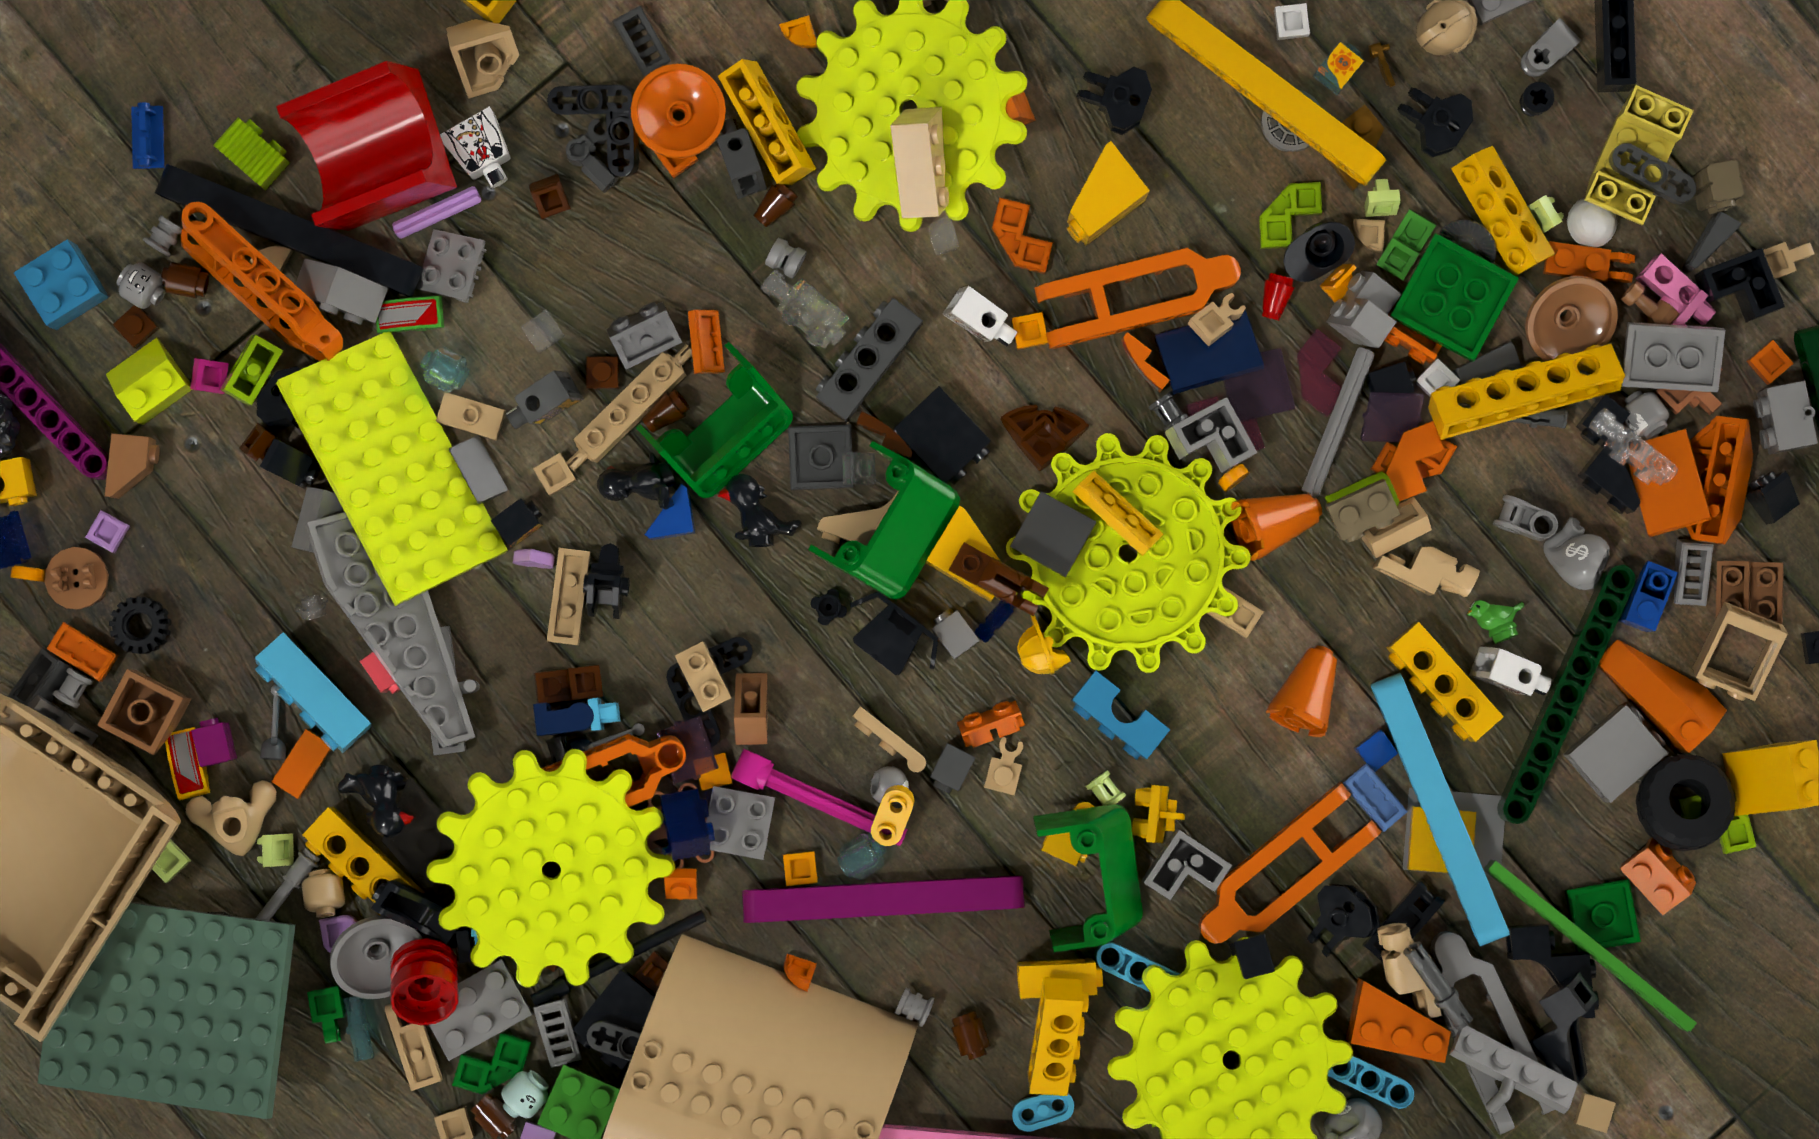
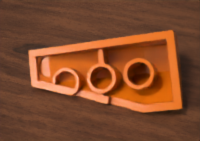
M1618 639L1604 651L1598 666L1679 753H1690L1712 733L1727 712L1726 708L1706 687Z

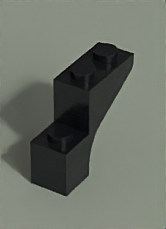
M1605 394L1595 401L1576 426L1582 431L1580 436L1593 446L1596 444L1600 445L1578 476L1584 480L1582 485L1595 495L1601 493L1608 499V506L1619 514H1623V512L1630 514L1639 507L1640 499L1618 449L1619 432L1630 413Z
M400 878L387 881L386 883L382 882L372 896V899L376 902L371 909L375 912L415 928L446 945H450L456 936V931L460 930V928L452 931L445 930L439 924V914L448 905L436 897L430 899Z
M1539 923L1507 926L1510 933L1509 936H1506L1507 958L1538 962L1546 969L1555 984L1580 972L1593 990L1592 978L1596 977V965L1594 959H1590V954L1585 952L1551 954V949H1555V936L1553 930H1549V925ZM1599 998L1582 1017L1595 1018V1010L1599 1009Z
M1580 972L1552 986L1541 998L1539 1003L1553 1022L1542 1027L1530 1041L1536 1054L1544 1061L1548 1068L1578 1084L1587 1075L1579 1019L1598 1000V997Z

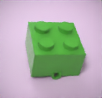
M564 1064L554 1087L552 1086L548 1100L537 1124L570 1139H602L620 1088Z

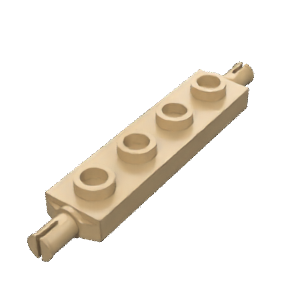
M685 344L674 357L662 352L573 439L579 450L566 461V464L575 472L587 459L598 463L642 420L666 391L670 392L687 376L682 365L692 357V349Z

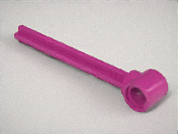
M743 748L731 774L732 779L757 790H763L764 786L769 787L871 833L875 814L773 769L774 764L771 760ZM905 828L900 841L895 845L901 846L908 829ZM889 829L881 830L886 835L892 834Z

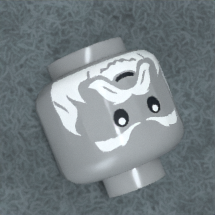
M1636 391L1625 399L1626 406L1624 409L1630 413L1625 422L1636 437L1645 436L1646 439H1650L1661 433L1668 426L1666 423L1669 418L1668 410L1654 392L1642 394L1641 391Z

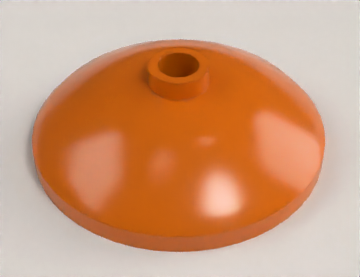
M669 64L650 72L637 86L631 102L632 123L641 141L652 151L670 158H687L705 151L719 137L725 122V100L718 84L703 70L687 64ZM676 111H682L685 117L678 121L673 118V114Z

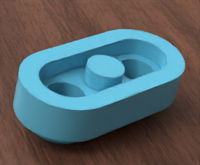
M1069 1093L1067 1096L1037 1094L1021 1099L1013 1107V1122L1020 1130L1031 1132L1066 1121L1074 1112V1101ZM1061 1099L1064 1102L1061 1110L1052 1108L1054 1100ZM1025 1109H1031L1034 1112L1033 1117L1029 1120L1022 1117V1112Z

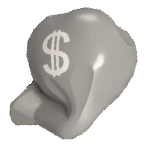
M1569 517L1563 529L1545 541L1543 552L1555 571L1567 584L1579 590H1591L1596 587L1607 564L1610 547L1600 536L1584 534L1585 529L1580 526V521Z
M1350 1098L1347 1100L1344 1111L1339 1114H1328L1324 1122L1326 1133L1324 1139H1379L1382 1132L1381 1116L1368 1101L1362 1098Z

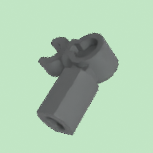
M597 118L590 122L588 132L585 135L581 134L577 139H572L566 145V155L572 165L582 166L581 171L605 193L617 182L618 177L596 155L591 156L596 150L595 146L597 144L607 143V131L603 135H597L594 132L600 125V120Z

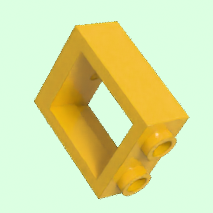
M1093 958L1017 962L1018 994L1020 999L1040 998L1043 977L1082 979L1083 993H1088V995H1097V987H1103L1102 968L1096 965Z

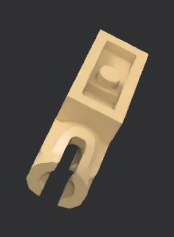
M1434 547L1418 548L1408 568L1404 566L1405 560L1390 553L1387 557L1383 555L1378 557L1373 566V569L1428 596L1434 595L1440 585L1442 586L1441 590L1467 597L1480 573L1479 569L1468 564L1462 565L1459 571L1456 572L1457 558Z
M1392 923L1377 928L1379 944L1383 945L1385 949L1381 952L1387 983L1398 994L1412 993L1416 1009L1421 1010L1429 1019L1441 1016L1440 1008L1434 1003L1435 997L1411 962L1403 954L1405 948L1412 951L1409 945L1414 943L1410 928L1405 923Z

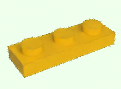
M1095 471L1091 472L1073 491L1084 504L1098 514L1108 526L1112 527L1142 556L1164 535Z

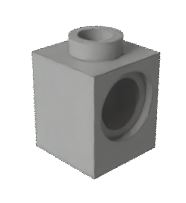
M946 610L933 620L936 626L932 628V631L954 660L980 641L958 610L952 614L949 610Z

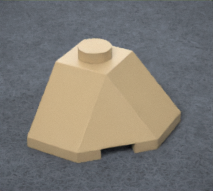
M474 19L446 28L450 50L468 99L499 90L510 65H514L519 57L510 26Z

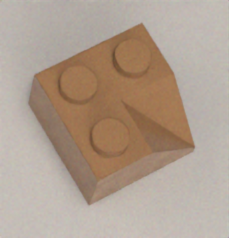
M127 669L97 726L155 755L178 726L192 698L137 670Z

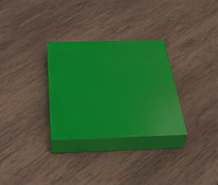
M1629 879L1565 890L1570 921L1602 947L1609 948L1641 942ZM1575 944L1577 953L1585 952Z

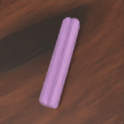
M469 187L393 222V230L396 236L402 239L480 203L481 196L476 187Z

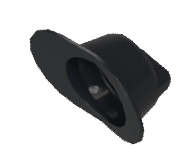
M1340 222L1313 224L1287 247L1283 260L1285 271L1292 279L1299 282H1310L1318 279L1348 261L1353 254L1355 246L1353 233Z

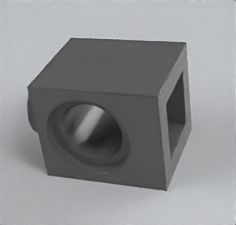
M947 743L930 776L935 779L933 786L949 794L952 789L959 791L976 757Z

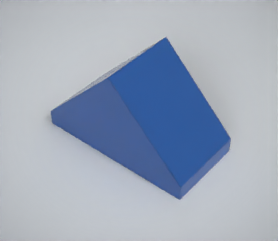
M683 484L679 486L671 497L674 506L666 510L663 509L644 534L649 539L657 540L695 534L689 489Z

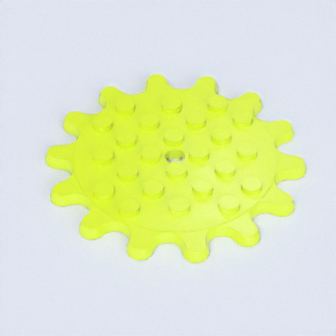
M858 0L853 7L856 29L852 35L841 37L832 31L826 30L817 37L816 45L827 59V68L819 76H802L796 84L797 93L801 97L814 102L817 107L815 119L811 123L801 126L797 134L805 148L817 146L824 149L827 153V164L818 173L816 178L820 189L827 192L833 191L843 184H848L855 189L857 197L853 213L859 221H870L874 218L880 207L891 205L899 214V224L903 230L914 232L922 225L923 217L902 218L890 125L902 113L905 101L913 100L917 108L942 107L945 187L949 191V204L944 211L950 219L959 221L967 216L969 207L965 193L969 185L979 182L990 189H999L1006 182L1005 171L997 164L995 153L998 147L1003 144H1020L1026 139V126L1022 122L1013 120L1006 113V103L1012 96L1023 93L1027 87V78L1022 72H1003L996 66V54L1005 45L1007 40L1006 33L1002 28L992 26L980 34H973L967 29L965 24L969 11L967 0H948L944 9L938 13L927 12L923 6V0H899L898 8L890 15L881 14L871 0Z
M1105 433L1096 442L1097 456L1092 463L1087 465L1079 464L1067 453H1058L1051 461V468L1057 476L1058 482L1052 492L1045 494L1096 521L1092 532L1066 578L1012 549L1010 546L1015 537L1007 542L1006 552L1012 559L1027 562L1032 568L1031 579L1049 588L1043 599L1029 591H1024L1022 598L1035 605H1043L1050 610L1052 620L1044 632V637L1049 636L1053 638L1052 647H1061L1072 637H1079L1087 642L1089 647L1087 661L1089 666L1096 671L1105 670L1116 652L1127 650L1135 656L1138 668L1141 671L1152 673L1159 668V653L1163 644L1175 641L1181 644L1187 652L1192 654L1199 653L1206 644V639L1199 627L1201 617L1210 612L1226 617L1233 615L1237 611L1238 601L1235 596L1224 589L1222 578L1229 570L1247 567L1250 563L1251 555L1244 546L1230 544L1225 539L1224 529L1228 523L1240 516L1242 508L1240 506L1232 510V502L1237 501L1235 498L1229 497L1222 500H1212L1206 495L1204 486L1212 474V466L1208 460L1198 458L1185 468H1174L1170 465L1167 458L1169 444L1164 437L1160 435L1151 436L1140 454L1129 456L1122 451L1120 442L1115 435ZM1095 471L1164 534L1143 556L1137 551L1135 560L1131 562L1123 561L1119 556V550L1122 546L1129 545V543L1073 493L1078 484L1091 472ZM1033 489L1024 491L1019 498L1021 509L1029 513L1040 492Z
M579 749L567 751L563 757L562 764L554 771L543 770L538 765L537 759L531 751L521 750L513 758L514 774L505 783H497L486 773L476 772L470 776L467 783L468 789L475 799L473 810L464 815L447 811L440 814L437 819L438 830L448 836L454 843V851L449 857L433 860L429 863L426 870L430 881L447 884L455 892L453 903L444 908L439 914L438 921L440 926L449 931L460 927L472 928L476 932L478 939L471 951L470 958L472 963L479 968H485L491 965L496 958L509 956L516 962V980L523 987L535 986L543 969L550 965L562 968L567 981L571 985L581 986L589 979V960L598 953L609 955L619 964L629 962L634 955V948L627 938L629 926L636 922L657 925L663 920L665 915L662 905L649 897L648 886L654 879L670 876L675 870V862L668 854L652 852L647 845L648 836L663 824V813L656 807H648L636 811L627 806L625 796L632 785V777L624 769L613 771L603 781H595L589 778L586 773V755ZM556 862L561 868L560 873L555 878L545 876L542 872L545 863Z
M1242 937V938L1238 939L1237 941H1240V940H1243V939H1247V938H1249V937ZM1195 940L1189 942L1185 947L1186 967L1181 974L1170 975L1157 965H1150L1145 968L1142 973V981L1151 994L1149 1004L1142 1009L1128 1006L1121 1007L1116 1011L1114 1017L1115 1024L1131 1035L1133 1047L1128 1054L1113 1057L1107 1066L1108 1074L1113 1079L1130 1081L1137 1089L1136 1100L1127 1106L1122 1113L1123 1122L1127 1127L1137 1129L1146 1124L1156 1125L1162 1132V1139H1318L1311 1129L1312 1117L1320 1111L1330 1114H1339L1344 1111L1347 1104L1346 1097L1342 1092L1334 1089L1329 1084L1328 1073L1332 1067L1348 1063L1353 1057V1049L1348 1042L1332 1040L1325 1035L1323 1030L1324 1021L1336 1012L1338 1007L1337 999L1328 992L1320 993L1314 997L1305 996L1300 992L1298 980L1303 972V963L1298 957L1290 955L1285 957L1274 968L1275 972L1243 979L1236 955H1231L1227 960L1218 961L1210 955L1206 944ZM1227 1051H1234L1239 1055L1240 1062L1236 1069L1231 1070L1224 1066L1223 1056Z

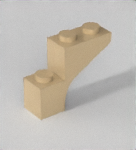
M897 493L886 505L880 508L822 518L817 527L818 531L823 532L821 538L839 544L841 539L845 541H858L867 546Z

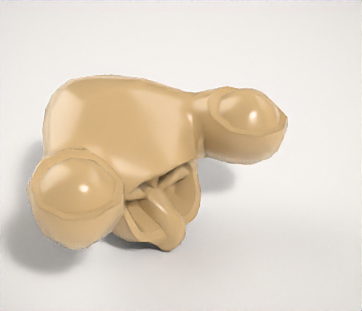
M261 780L253 784L250 790V802L248 803L244 802L241 798L222 796L219 801L211 805V802L203 796L193 797L186 804V815L192 823L204 829L225 849L235 855L244 856L254 846L261 831L264 818L276 802L277 791L271 782Z

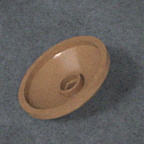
M1569 276L1559 279L1543 289L1529 308L1525 323L1528 343L1532 350L1544 361L1553 360L1563 353L1575 354L1582 352L1593 345H1607L1616 329L1618 319L1617 305L1611 292L1602 283L1593 278ZM1564 310H1567V313L1563 317H1560V314Z

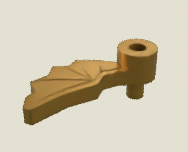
M1378 42L1369 45L1371 58L1378 57L1380 71L1386 85L1389 87L1395 86L1383 51L1390 50L1389 44L1381 45Z

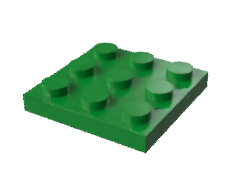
M1435 233L1390 317L1465 359L1474 362L1519 278Z

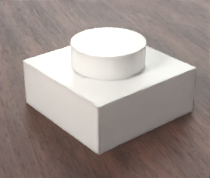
M1306 3L1277 6L1274 8L1277 40L1309 37L1310 29Z
M1437 358L1416 381L1417 385L1430 397L1431 393L1440 387H1454L1460 379Z

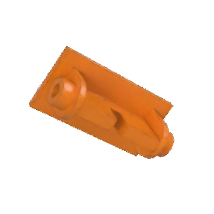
M1015 700L1012 702H1000L993 706L991 710L983 713L975 712L968 714L963 720L958 721L957 725L965 746L975 748L993 741L990 730L996 728L998 736L1001 738L1020 731V727L1025 726V723Z

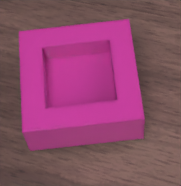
M195 358L190 389L224 394L220 388L227 378L229 363Z

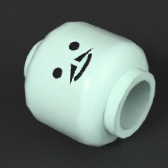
M532 1070L516 1073L503 1087L501 1092L505 1102L503 1104L504 1110L514 1118L518 1116L523 1118L533 1117L548 1100L547 1089L549 1086L547 1082Z

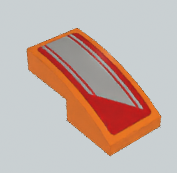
M1127 332L1121 340L1125 352L1140 375L1160 393L1170 379L1145 361L1152 350Z

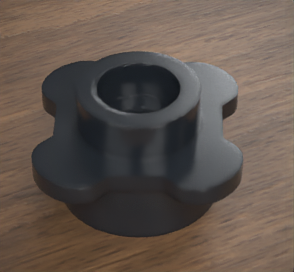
M835 589L828 590L827 594L821 597H813L810 602L811 607L816 609L818 613V622L821 625H829L831 620L837 617L843 618L847 614V608L841 604L839 600L840 594ZM827 604L832 606L831 610L826 609Z

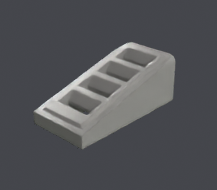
M1677 538L1675 571L1678 574L1674 582V604L1707 605L1714 544L1693 539ZM1688 550H1700V556L1688 555ZM1687 563H1700V569L1686 568ZM1685 576H1699V581H1685ZM1684 588L1699 589V594H1683Z
M563 998L533 1007L551 1068L582 1060L578 1041L575 1038L576 1033L573 1030L574 1026L567 999ZM560 1010V1017L546 1020L545 1014ZM564 1022V1029L549 1032L548 1026ZM563 1035L568 1036V1041L552 1045V1038ZM571 1046L572 1053L555 1056V1050Z

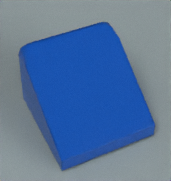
M1377 729L1354 747V750L1374 772L1398 754L1381 729Z

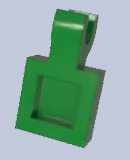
M336 986L307 992L312 1023L322 1022L325 1044L342 1041L340 1028L337 1023L338 1018L346 1017L341 987Z

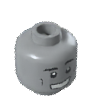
M142 262L134 265L128 264L122 270L116 282L119 286V295L141 309H145L151 304L157 306L166 294L165 289H163L161 274Z

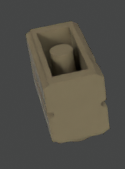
M1729 160L1709 164L1692 177L1696 184L1698 195L1695 196L1699 211H1708L1709 215H1715L1720 212L1725 213L1729 208L1736 206L1735 201L1744 194L1742 180L1738 179L1740 176L1738 161Z

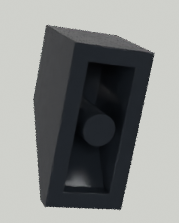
M275 438L259 466L306 489L308 484L312 485L320 472V468L317 467L319 464L317 459Z

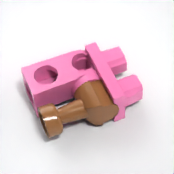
M1662 253L1651 259L1635 278L1636 281L1620 298L1627 306H1632L1635 303L1647 316V323L1687 326L1685 323L1690 317H1693L1698 323L1705 325L1716 313L1705 300L1709 295L1702 289L1700 290L1695 283ZM1644 286L1652 289L1661 299L1655 303L1643 294L1645 291Z

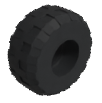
M1680 754L1658 762L1643 777L1636 795L1637 815L1646 833L1660 845L1677 851L1697 850L1714 843L1728 829L1735 813V792L1728 776L1714 762L1698 755ZM1673 787H1688L1701 797V814L1697 819H1685L1674 812L1669 801L1670 791Z

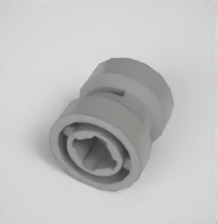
M778 237L767 256L765 265L772 269L779 268L783 270L784 275L794 279L806 257L807 251L800 247L793 248L789 246L788 241Z

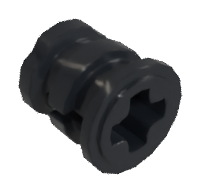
M1534 82L1530 84L1520 97L1521 111L1530 117L1541 115L1553 105L1554 92L1546 83ZM1535 95L1540 97L1537 106L1532 103Z

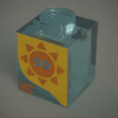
M1340 41L1316 70L1313 77L1337 96L1364 63V60L1361 58L1362 54L1349 43L1344 45Z

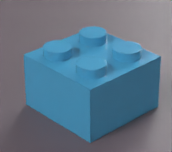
M68 239L13 272L46 326L58 330L109 298V295L78 245Z

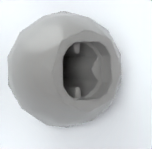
M894 766L881 767L875 771L871 780L870 791L872 797L877 803H881L883 795L889 787L902 785L909 789L906 774ZM892 802V805H896L899 802Z

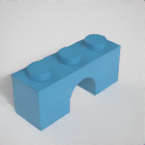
M1095 670L1071 699L1076 704L1073 710L1087 721L1092 717L1101 725L1097 729L1110 740H1113L1116 736L1124 742L1125 745L1122 749L1134 759L1138 760L1140 756L1148 759L1170 729L1147 710H1143L1130 723L1118 721L1112 713L1111 706L1113 699L1120 692V689Z

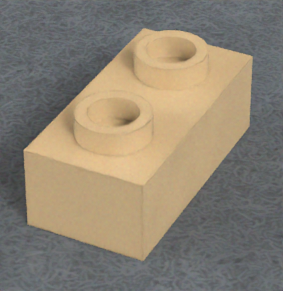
M1414 496L1397 506L1400 515L1393 518L1394 522L1380 529H1376L1375 526L1364 531L1365 535L1362 537V540L1375 558L1432 530L1428 515Z
M702 641L675 655L703 712L732 699L705 642Z

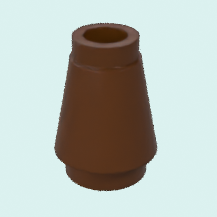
M772 184L753 216L765 227H768L796 205L794 201L798 198V195L785 184Z
M676 389L670 393L666 391L642 420L646 427L654 433L686 417L685 413L690 410V407Z

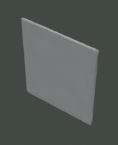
M1409 788L1403 870H1408L1412 806L1421 807L1413 788ZM1451 791L1458 810L1476 812L1474 848L1483 870H1485L1484 867L1490 860H1496L1499 864H1502L1505 821L1500 818L1497 811L1501 796ZM1485 872L1486 877H1492L1487 872Z

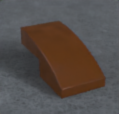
M861 411L857 420V426L884 436L882 446L911 461L913 452L905 441L886 424Z
M599 665L534 673L537 704L603 696Z

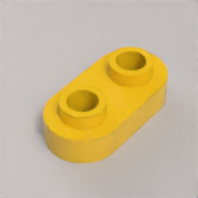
M891 786L883 795L871 827V835L880 845H895L903 835L915 801L913 793L905 786ZM892 802H899L902 807L895 808ZM889 829L892 834L886 835L881 830Z

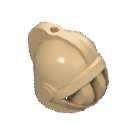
M1434 0L1427 5V11L1421 16L1417 24L1416 40L1421 48L1423 47L1426 52L1433 55L1446 56L1453 52L1458 53L1472 42L1478 17H1476L1475 8L1468 1Z

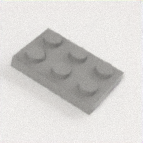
M1627 322L1622 366L1625 377L1622 387L1718 392L1726 330L1717 327Z
M503 958L458 983L459 1002L455 1011L447 1019L436 1024H430L429 1026L448 1061L534 1013Z

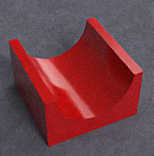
M384 61L276 106L279 117L290 123L301 135L318 168L323 189V203L320 211L311 214L317 227L350 231L457 188L419 69Z

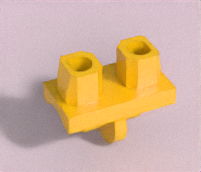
M1151 785V788L1136 789L1135 805L1149 807L1148 819L1134 818L1132 824L1133 835L1146 838V842L1164 843L1165 831L1174 832L1176 819L1185 820L1184 813H1176L1177 800L1168 799L1169 786Z

